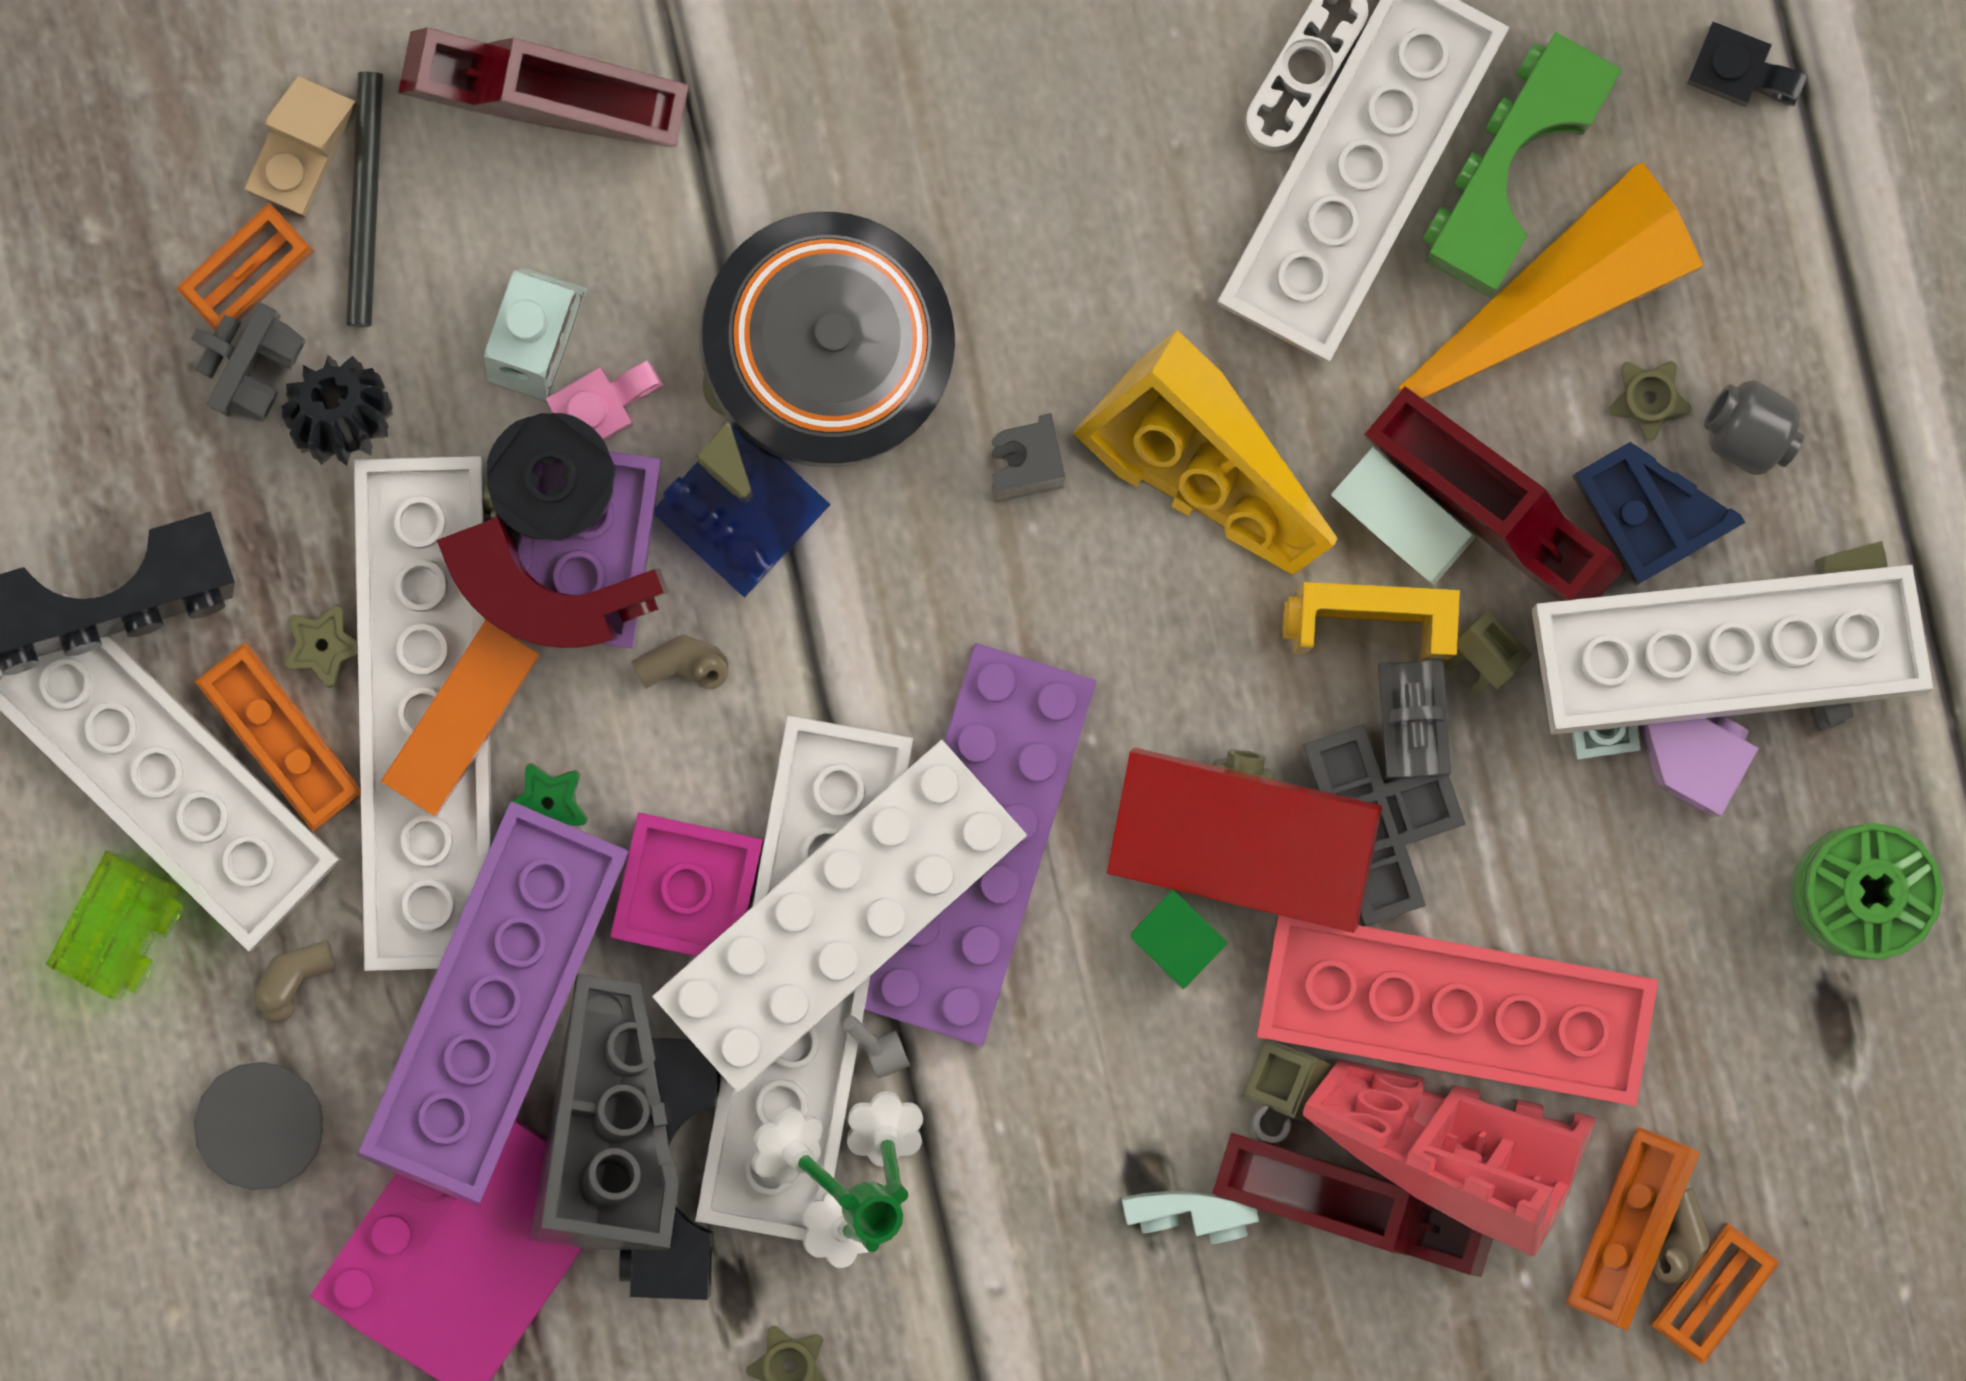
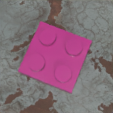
M638 812L610 938L698 956L749 911L764 840Z

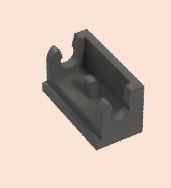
M1051 413L1040 415L1038 423L1006 429L993 438L992 446L995 448L992 451V457L1004 458L1009 455L1007 458L1009 466L992 474V490L995 503L1064 487L1065 473Z

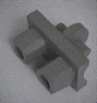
M259 302L236 348L230 344L241 322L224 314L214 335L198 328L195 329L191 340L206 348L195 369L197 372L212 379L222 359L229 360L206 403L211 409L229 417L232 411L246 418L261 422L265 421L279 392L250 377L259 357L262 355L291 370L306 342L290 326L279 320L281 316L276 310Z
M1443 659L1378 663L1386 779L1450 775L1451 762Z

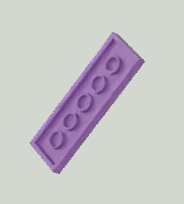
M975 643L944 742L1022 828L1027 836L871 975L865 1010L983 1047L1097 680Z
M510 801L357 1157L476 1207L479 1206L629 852L628 850Z

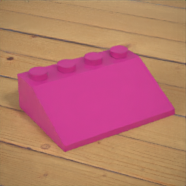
M518 1116L516 1117L478 1207L396 1173L310 1294V1297L364 1335L439 1381H491L583 1249L581 1247L531 1240L539 1178L547 1137Z

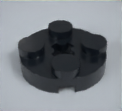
M540 413L514 422L497 438L487 460V488L495 511L512 529L536 540L564 541L586 532L605 514L614 494L616 467L606 442L589 424L565 413ZM558 459L566 465L562 476L568 481V484L561 492L552 488L544 495L536 489L540 478L534 473L535 467L540 462L551 466Z

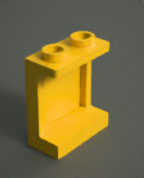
M1303 582L1296 591V597L1288 596V601H1284L1282 638L1294 640L1293 654L1306 655L1314 647L1315 617L1422 623L1420 661L1443 659V662H1446L1457 655L1460 590Z

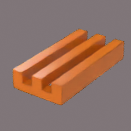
M268 203L176 289L216 331L224 314L240 321L315 251L282 215ZM272 224L278 232L203 299L197 291ZM288 242L294 247L218 316L214 310Z
M1725 1222L1710 1242L1708 1250L1693 1274L1677 1286L1649 1325L1703 1365L1780 1262L1729 1223ZM1731 1242L1739 1247L1679 1328L1676 1329L1670 1323ZM1752 1257L1759 1264L1697 1345L1689 1339L1748 1259Z

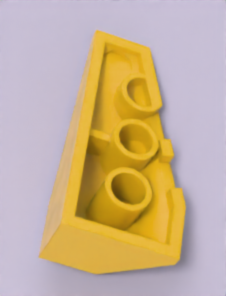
M1178 330L1174 331L1140 358L1073 432L1090 451L1121 479L1135 487H1138L1142 480L1174 498L1171 507L1187 516H1190L1191 512L1195 510L1224 527L1226 537L1229 540L1291 575L1296 574L1332 548L1338 539L1224 374Z

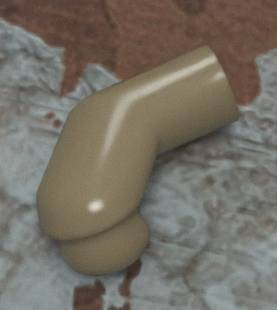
M687 635L677 636L632 660L633 666L646 689L673 674L698 683L704 689L718 688L728 677V661L726 656L717 647Z
M328 940L285 952L272 958L254 991L255 1005L261 1010L267 1021L281 1023L292 1017L296 1010L293 997L302 980L336 970L334 955Z
M1694 1188L1685 1189L1671 1224L1672 1229L1664 1241L1653 1268L1655 1277L1661 1282L1681 1283L1687 1280L1693 1274L1709 1248L1710 1238Z

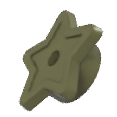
M1669 361L1649 371L1629 362L1623 363L1621 372L1625 391L1609 407L1610 414L1635 419L1644 437L1652 441L1656 438L1665 418L1690 413L1691 405L1677 392L1675 386L1676 363ZM1652 392L1655 395L1654 403H1646L1644 401V394Z
M336 605L317 620L291 615L288 621L296 644L285 659L284 667L287 670L312 669L326 687H334L340 666L346 660L358 656V641L344 630L343 608L340 605ZM320 639H325L328 643V647L324 651H319L316 648V643Z
M771 1326L768 1328L767 1353L746 1368V1373L761 1381H826L815 1364L823 1338L820 1335H813L793 1340L778 1327ZM786 1360L794 1361L796 1365L794 1371H785L783 1364Z

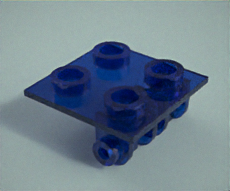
M731 425L753 492V499L748 504L746 502L742 504L700 467L697 462L683 478L678 477L663 493L664 498L655 507L654 515L745 598L831 504L780 457L758 447Z

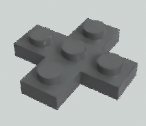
M1364 724L1303 744L1302 747L1317 790L1383 805L1360 914L1363 926H1368L1426 906L1406 845L1466 825L1450 776L1402 778L1384 784Z

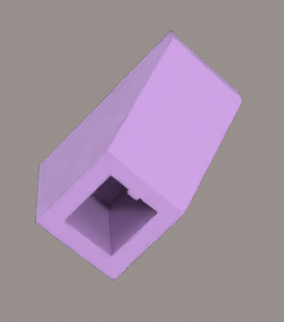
M1724 716L1713 717L1711 721L1704 718L1639 725L1657 787L1711 817L1722 816L1759 749L1745 741L1749 731Z

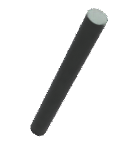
M358 72L346 318V325L354 327L372 326L383 74L378 72Z

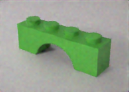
M1557 32L1554 33L1546 48L1534 42L1516 76L1524 79L1526 83L1515 103L1505 97L1502 98L1485 128L1495 138L1484 157L1472 151L1453 184L1464 191L1452 212L1441 206L1422 240L1431 244L1432 248L1424 261L1491 298L1528 236L1516 220L1507 196V176L1513 157L1526 144L1544 135L1553 133L1584 135L1622 69Z

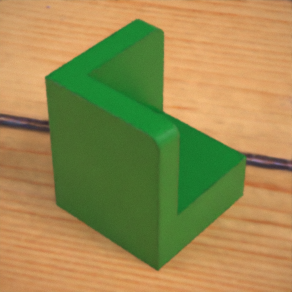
M1173 889L1164 896L1163 900L1137 925L1130 935L1131 939L1181 989H1185L1228 944Z

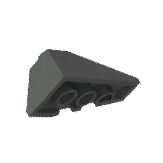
M577 974L541 1166L531 1240L595 1250H668L670 1248L679 1183L675 1162H672L666 1132V1125L668 1123L664 1103H661L654 1067L655 1053L642 984L584 974Z

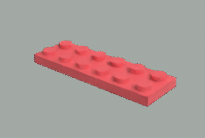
M1277 915L1256 1037L1637 1106L1659 980L1358 925L1354 933Z

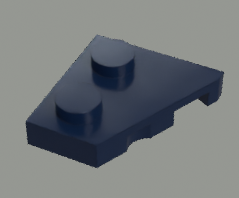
M1632 442L1623 445L1572 475L1635 585L1642 583L1745 523L1741 514L1732 508L1727 509L1697 489V485L1679 473L1671 472L1659 464L1656 458Z

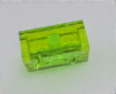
M105 850L45 965L112 1000H122L126 991L137 994L146 981L154 963L152 959L145 955L155 936L159 934L167 937L181 914L184 904L175 899L181 886L120 853Z

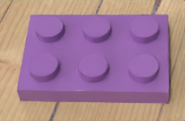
M609 451L616 467L613 498L605 514L586 532L564 541L536 540L520 533L518 555L527 571L542 585L568 595L591 593L646 572L663 459ZM558 459L551 466L540 462L534 470V473L540 478L536 489L544 495L552 488L560 492L563 491L568 484V481L562 476L566 465ZM619 612L609 615L618 639L604 643V645L634 649L639 617L623 623Z

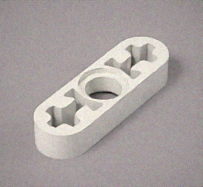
M1312 0L1248 108L1245 128L1248 137L1257 147L1266 151L1276 152L1290 147L1297 140L1363 30L1368 17L1367 0H1348L1351 2L1349 14L1356 20L1353 24L1342 21L1331 36V43L1342 46L1338 53H1335L1322 39L1304 35V32L1308 27H1311L1319 36L1329 15V12L1322 5L1325 2L1336 5L1339 0ZM1300 50H1312L1319 54L1325 64V72L1322 78L1312 84H1303L1296 81L1288 69L1289 59L1294 53ZM1275 81H1279L1289 93L1298 97L1308 98L1309 102L1305 107H1302L1294 98L1284 120L1292 128L1288 133L1278 129L1271 137L1262 132L1264 120L1257 113L1261 109L1271 113L1276 108L1282 98L1283 91L1274 90L1272 86Z

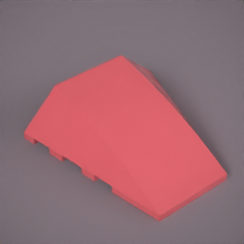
M1339 1059L1305 1103L1302 1115L1357 1159L1415 1198L1477 1232L1534 1257L1564 1208L1593 1131L1596 1117L1574 1112L1571 1123L1542 1117L1543 1105L1517 1099L1514 1110L1505 1109L1479 1100V1090L1455 1085L1448 1095L1423 1090L1424 1080L1422 1077Z

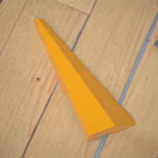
M1644 162L1634 166L1402 383L1398 387L1399 392L1406 386L1422 399L1431 397L1568 334L1585 323L1698 272L1704 265L1679 211Z

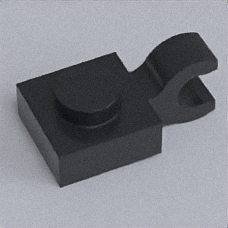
M1713 21L1687 84L1743 107L1747 106L1753 90L1784 104L1795 106L1808 76L1789 67L1766 63L1765 60L1772 44Z

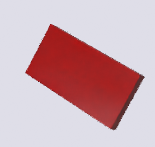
M1134 747L1129 752L1106 874L1354 933L1359 924L1383 805Z

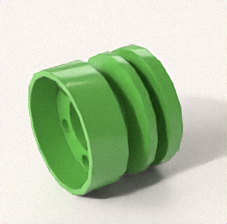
M1875 823L1829 831L1809 845L1794 868L1790 890L1796 921L1813 943L1832 955L1870 960L1904 954L1925 939L1939 917L1943 895V886L1937 862L1924 844L1899 827ZM1861 879L1865 881L1880 879L1882 881V885L1877 891L1883 899L1881 904L1866 903L1863 905L1860 899L1865 893L1864 888L1859 884Z

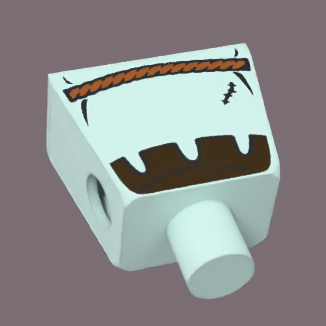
M529 268L514 270L484 354L487 381L547 402L545 398L549 397L553 390L587 288Z

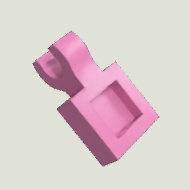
M645 361L628 370L612 383L604 369L600 367L545 399L553 413H565L581 419L596 430L603 440L606 441L634 425L626 410L627 406L650 395L664 385L652 364Z

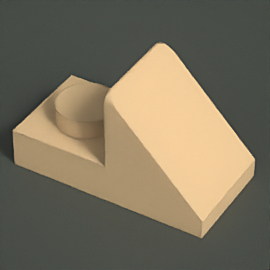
M297 76L266 118L264 125L269 129L270 133L244 189L256 197L306 218L357 102Z

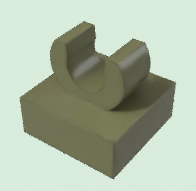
M1487 609L1458 637L1457 655L1446 661L1445 667L1452 671L1462 661H1470L1480 672V677L1468 690L1472 695H1477L1485 691L1490 684L1498 690L1519 670L1532 654Z

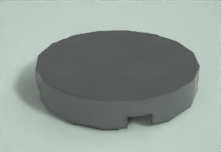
M267 1062L238 1065L216 1077L201 1096L194 1119L196 1145L208 1168L228 1184L250 1190L280 1187L301 1175L317 1156L323 1133L322 1105L311 1085L290 1068Z

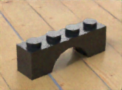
M211 511L149 529L146 554L138 571L125 585L104 596L79 599L57 594L40 584L25 567L0 574V669L2 674L13 675L27 671L40 663L38 657L63 650L65 656H76L92 651L102 644L100 638L123 631L126 632L127 637L149 634L164 625L162 619L187 612L190 619H196L222 610L225 607L224 601L233 598L235 581Z
M652 1037L655 1053L654 1067L661 1103H664L668 1123L666 1125V1132L670 1146L678 1129L690 1117L717 1105L720 1073L690 1039ZM676 1205L670 1248L668 1250H620L619 1281L630 1282V1297L708 1300L711 1296L714 1232L692 1221Z

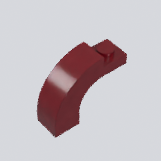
M500 517L437 540L453 581L470 605L498 629L533 644L557 648H580L617 640L618 637L609 615L619 612L623 623L659 610L655 598L669 593L660 569H652L582 595H568L551 590L538 582L527 571L517 553L508 526Z

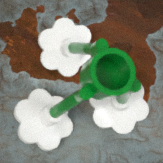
M879 1092L872 1098L870 1103H857L848 1113V1122L851 1127L847 1134L849 1149L856 1155L868 1156L876 1166L884 1167L887 1184L885 1186L869 1181L856 1184L847 1189L816 1163L821 1154V1148L817 1143L823 1131L821 1122L812 1115L803 1116L795 1108H786L780 1111L773 1123H766L760 1126L753 1137V1144L757 1151L753 1155L751 1165L752 1169L759 1176H771L779 1184H788L795 1180L799 1173H807L826 1190L822 1200L811 1201L803 1209L802 1222L808 1229L803 1238V1245L811 1256L817 1258L825 1257L834 1267H848L854 1262L857 1254L875 1252L880 1244L891 1240L902 1226L903 1212L900 1204L907 1200L908 1191L901 1184L897 1159L899 1156L915 1154L920 1149L922 1138L919 1129L923 1123V1115L921 1109L916 1104L902 1103L894 1092Z

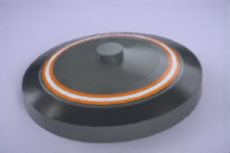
M810 212L790 216L764 227L745 240L730 255L718 272L706 297L701 315L699 345L703 371L715 401L732 425L747 439L772 455L790 462L815 467H841L866 462L889 452L908 439L927 420L941 399L950 378L955 351V328L951 307L941 281L931 265L911 243L893 230L868 218L841 212Z

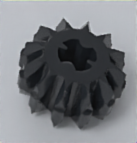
M327 355L324 367L317 371L303 365L302 376L304 382L286 384V396L289 401L281 406L283 410L282 418L286 427L290 429L289 435L295 447L300 449L302 453L310 451L313 459H316L321 465L334 454L346 466L352 452L360 450L371 456L373 445L370 439L388 437L387 429L389 426L386 419L393 415V405L388 392L384 391L385 385L381 376L373 368L364 369L362 363L358 362L354 356L350 357L340 367L337 361Z

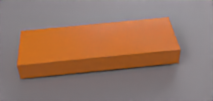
M485 620L380 782L437 817L541 655Z
M244 642L195 681L312 832L319 830L361 796V786L248 643Z
M1637 1126L1565 1305L1624 1330H1629L1700 1151Z

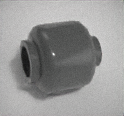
M1755 380L1744 382L1738 387L1732 384L1725 387L1713 402L1704 422L1705 429L1710 431L1709 443L1711 449L1719 456L1753 475L1765 474L1776 464L1782 467L1789 465L1797 455L1804 440V435L1797 431L1800 413L1796 404Z

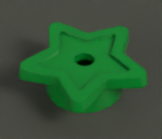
M533 763L526 765L525 791L512 800V802L569 826L585 825L588 820L576 802L575 792L580 779L578 771L572 770L554 776L547 774ZM545 797L552 798L554 802L552 808L547 809L543 806L542 800Z

